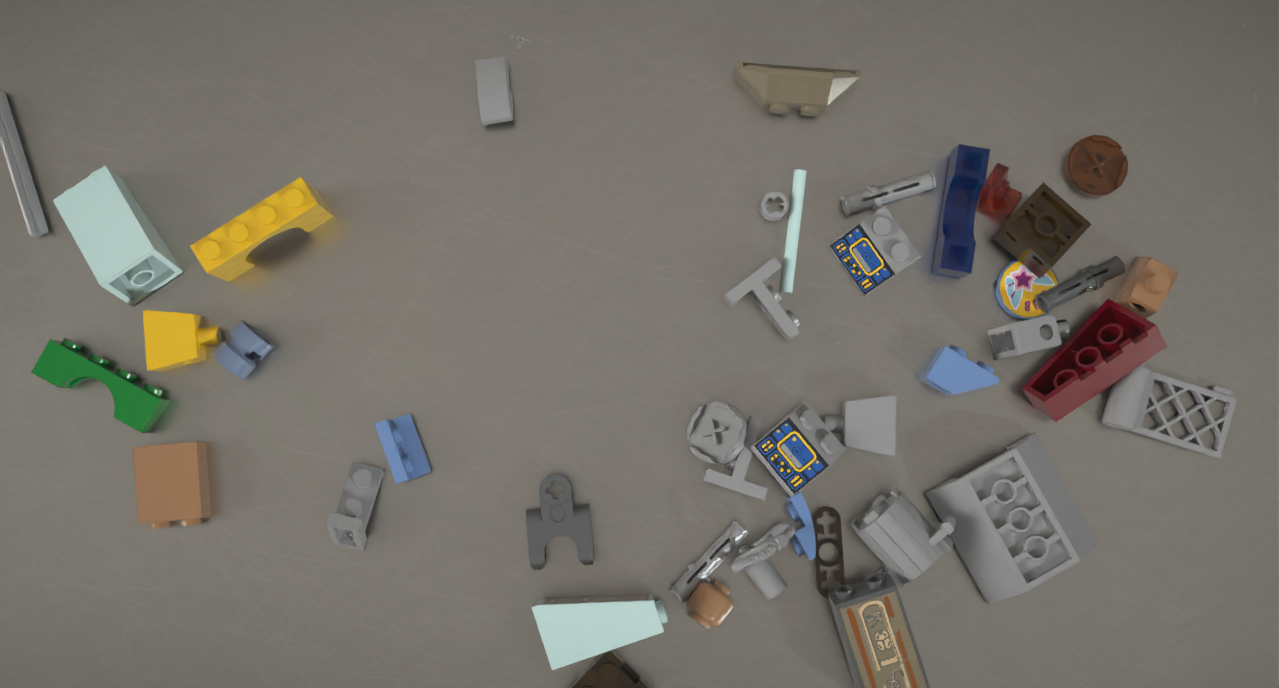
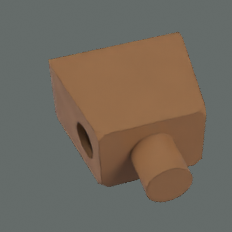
M1137 257L1114 302L1146 319L1157 313L1178 276V272L1151 257ZM1132 303L1139 304V307L1134 306Z

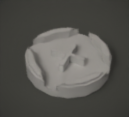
M712 401L713 403L704 404L699 407L691 416L687 427V437L691 444L689 447L699 460L714 465L725 464L736 458L743 449L747 438V424L743 414L735 406L721 401Z

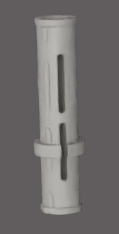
M928 170L924 173L877 187L874 184L869 185L867 190L842 196V206L846 215L868 208L876 210L881 208L882 204L930 189H936V179L933 172ZM915 184L914 187L904 189L898 192H893L894 189ZM884 193V196L864 202L862 201V199Z
M735 520L694 564L691 562L687 566L689 570L669 589L682 603L686 602L685 600L701 582L709 581L707 577L749 535Z

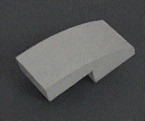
M506 56L476 60V83L482 124L488 125L512 121L513 95L509 88V64Z

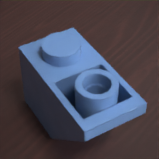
M950 345V347L943 346L938 349L920 380L948 396L998 384L1000 378L993 374L995 370L981 361L975 364L966 358L967 353L955 345Z

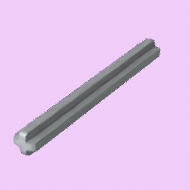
M0 89V142L28 232L31 236L38 237L47 234L48 227L6 93Z

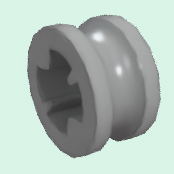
M777 191L767 193L760 203L762 216L769 221H777L783 218L789 207L786 196ZM776 199L781 202L779 208H782V211L778 212L775 210L773 213H770L767 210L769 205H766V202L768 200L774 202Z

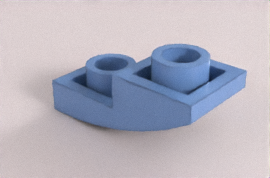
M798 492L792 497L790 495L787 496L790 504L786 506L789 515L794 523L800 521L802 524L795 528L793 535L795 538L791 539L790 542L799 557L805 555L808 560H812L816 556L814 526L808 506L801 492Z

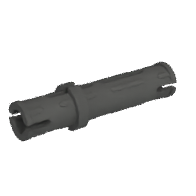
M1117 256L1097 266L1090 265L1083 269V273L1043 293L1037 294L1035 296L1036 304L1042 312L1046 313L1050 309L1091 289L1098 290L1102 288L1105 282L1125 273V265ZM1101 273V275L1097 276L1096 278H1094V279H1092V280H1090V281H1086V280L1090 279L1091 277H1093V276H1095V275ZM1071 287H1074V289H1072V290H1070V291H1068V292H1066V293H1064V294H1062V295H1059V293H1061V292H1063V291H1065V290H1067V289H1069V288H1071Z

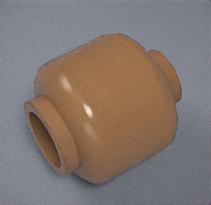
M717 580L713 584L701 582L686 602V606L690 610L687 615L707 630L710 626L716 628L721 626L734 606L733 601L728 597L731 591Z

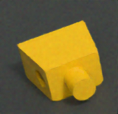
M143 311L147 371L163 372L206 360V346L220 345L222 342L220 327H204L203 316L191 313Z

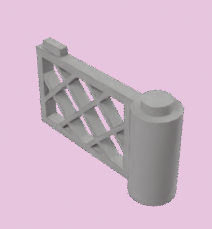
M1145 362L1112 384L1102 423L1221 459L1237 398L1231 397V390L1212 385L1211 390L1171 378L1150 371V369L1144 367ZM1154 380L1162 382L1169 394L1158 401L1155 400L1151 392ZM1185 391H1190L1197 404L1185 410L1178 395ZM1172 399L1179 414L1166 421L1159 406ZM1215 400L1224 402L1222 416L1213 419L1207 405ZM1201 409L1207 424L1195 430L1188 415ZM1153 410L1160 425L1151 430L1141 427L1144 415ZM1182 419L1189 434L1178 439L1175 438L1170 425ZM1210 428L1215 436L1212 449L1204 447L1198 436ZM1164 430L1165 434L1159 433V431Z

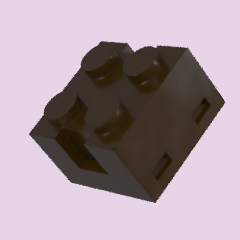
M1043 182L992 238L1040 279L1091 226V223Z
M613 649L599 654L568 688L654 687Z

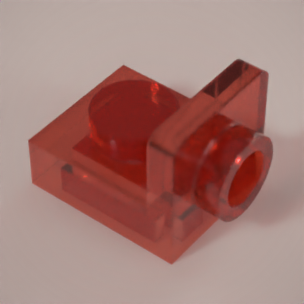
M997 163L983 184L980 207L1004 218H1009L1021 200L1022 193L1010 188V181H1007L1009 167Z

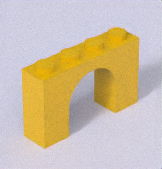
M299 177L195 242L190 247L207 274L230 282L255 266L248 254L265 240L280 232L296 227L308 233L334 217L318 190L302 177Z

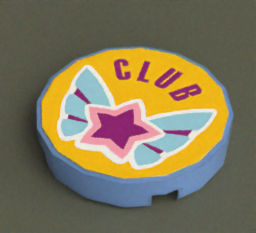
M1019 260L1009 263L1000 272L996 287V297L1000 306L1010 316L1029 320L1048 313H1044L1039 309L1035 296L1060 283L1052 268L1039 279Z

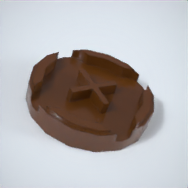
M1092 135L1079 140L1069 149L1065 157L1064 172L1068 183L1075 191L1088 197L1098 198L1112 193L1122 185L1128 172V160L1121 150L1122 147L1115 140L1101 135Z

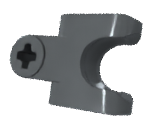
M562 473L550 474L540 484L541 508L526 510L530 566L533 570H541L547 558V543L551 538L558 535L570 537L577 545L578 557L582 564L593 565L595 556L590 505H574L573 489L569 478ZM554 480L558 481L559 486H564L565 491L559 494V498H555L553 492H548V487L553 485Z

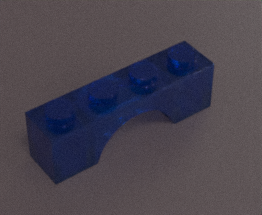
M959 144L950 153L932 273L962 278L972 273L976 247L974 218L978 198L986 180L990 149Z

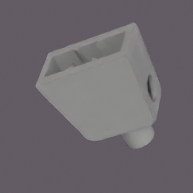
M1052 314L987 330L993 359L995 361L1060 346L1061 339L1070 336L1069 323L1065 319L1056 321V317Z
M897 395L842 402L841 414L823 415V422L832 433H840V443L844 447L884 456H895Z

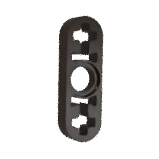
M820 506L811 515L816 540V556L813 559L814 580L818 593L829 599L828 589L822 587V582L827 581V571H820V565L832 567L838 564L837 571L831 569L832 579L838 581V586L845 584L841 518L834 508ZM827 511L828 516L834 518V523H829L828 532L829 534L835 533L836 539L824 537L818 540V533L824 535V526L818 524L817 519L823 517V512ZM825 543H832L836 547V556L831 561H824L819 556V549ZM834 586L832 591H835L838 586Z

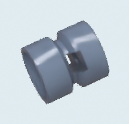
M241 320L230 333L231 340H224L212 355L228 371L238 378L245 380L256 367L254 361L256 359L262 360L274 346L258 330Z

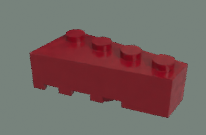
M1107 299L1022 389L1035 409L1057 423L1166 348L1167 345L1156 324Z

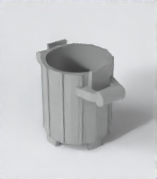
M893 487L891 491L892 496L887 498L882 492L871 501L873 506L865 513L863 521L859 523L854 519L851 526L864 543L885 564V567L880 568L876 574L888 573L899 587L902 588L905 583L911 582L935 563L946 549H952L953 541L947 535L953 533L956 519L951 515H947L942 522L934 527L901 491Z

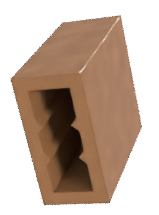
M196 441L133 447L138 524L149 523L150 529L170 527L169 521L181 520V526L201 524V518L211 517L206 442Z

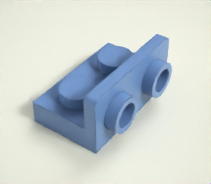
M410 414L393 420L385 419L375 423L396 484L407 482L431 472L429 462Z

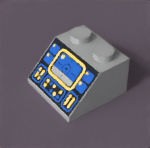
M886 206L874 212L829 245V248L863 296H866L921 258L919 252Z
M806 401L782 418L750 447L790 497L797 494L829 468L846 451L845 447Z

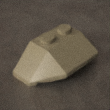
M736 62L734 77L762 108H769L771 113L785 114L788 113V110L800 111L801 115L817 116L819 112L826 111L856 85L861 77V70Z

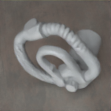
M787 522L780 523L769 530L765 536L754 541L750 546L747 544L743 545L738 549L740 555L735 558V562L731 565L733 572H738L743 568L768 601L780 594L787 587V584L767 559L788 545L790 538L795 533L794 526Z

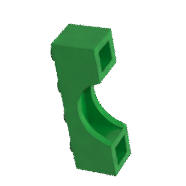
M64 338L63 341L49 340L31 373L58 388L68 389L73 388L83 380L95 378L105 384L113 396L115 419L141 433L153 432L170 402L169 399L162 396V389L148 382L143 386L134 381L136 378L135 374L120 367L117 371L107 366L109 363L107 359L95 353H91L88 356L80 351L82 347L80 344L70 339Z

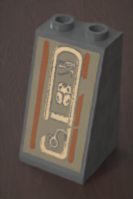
M888 573L871 575L866 581L857 584H843L838 586L835 591L827 593L855 688H930L897 585Z

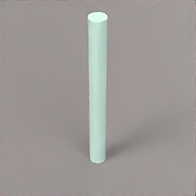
M801 169L794 170L780 292L790 294L793 292L807 171Z

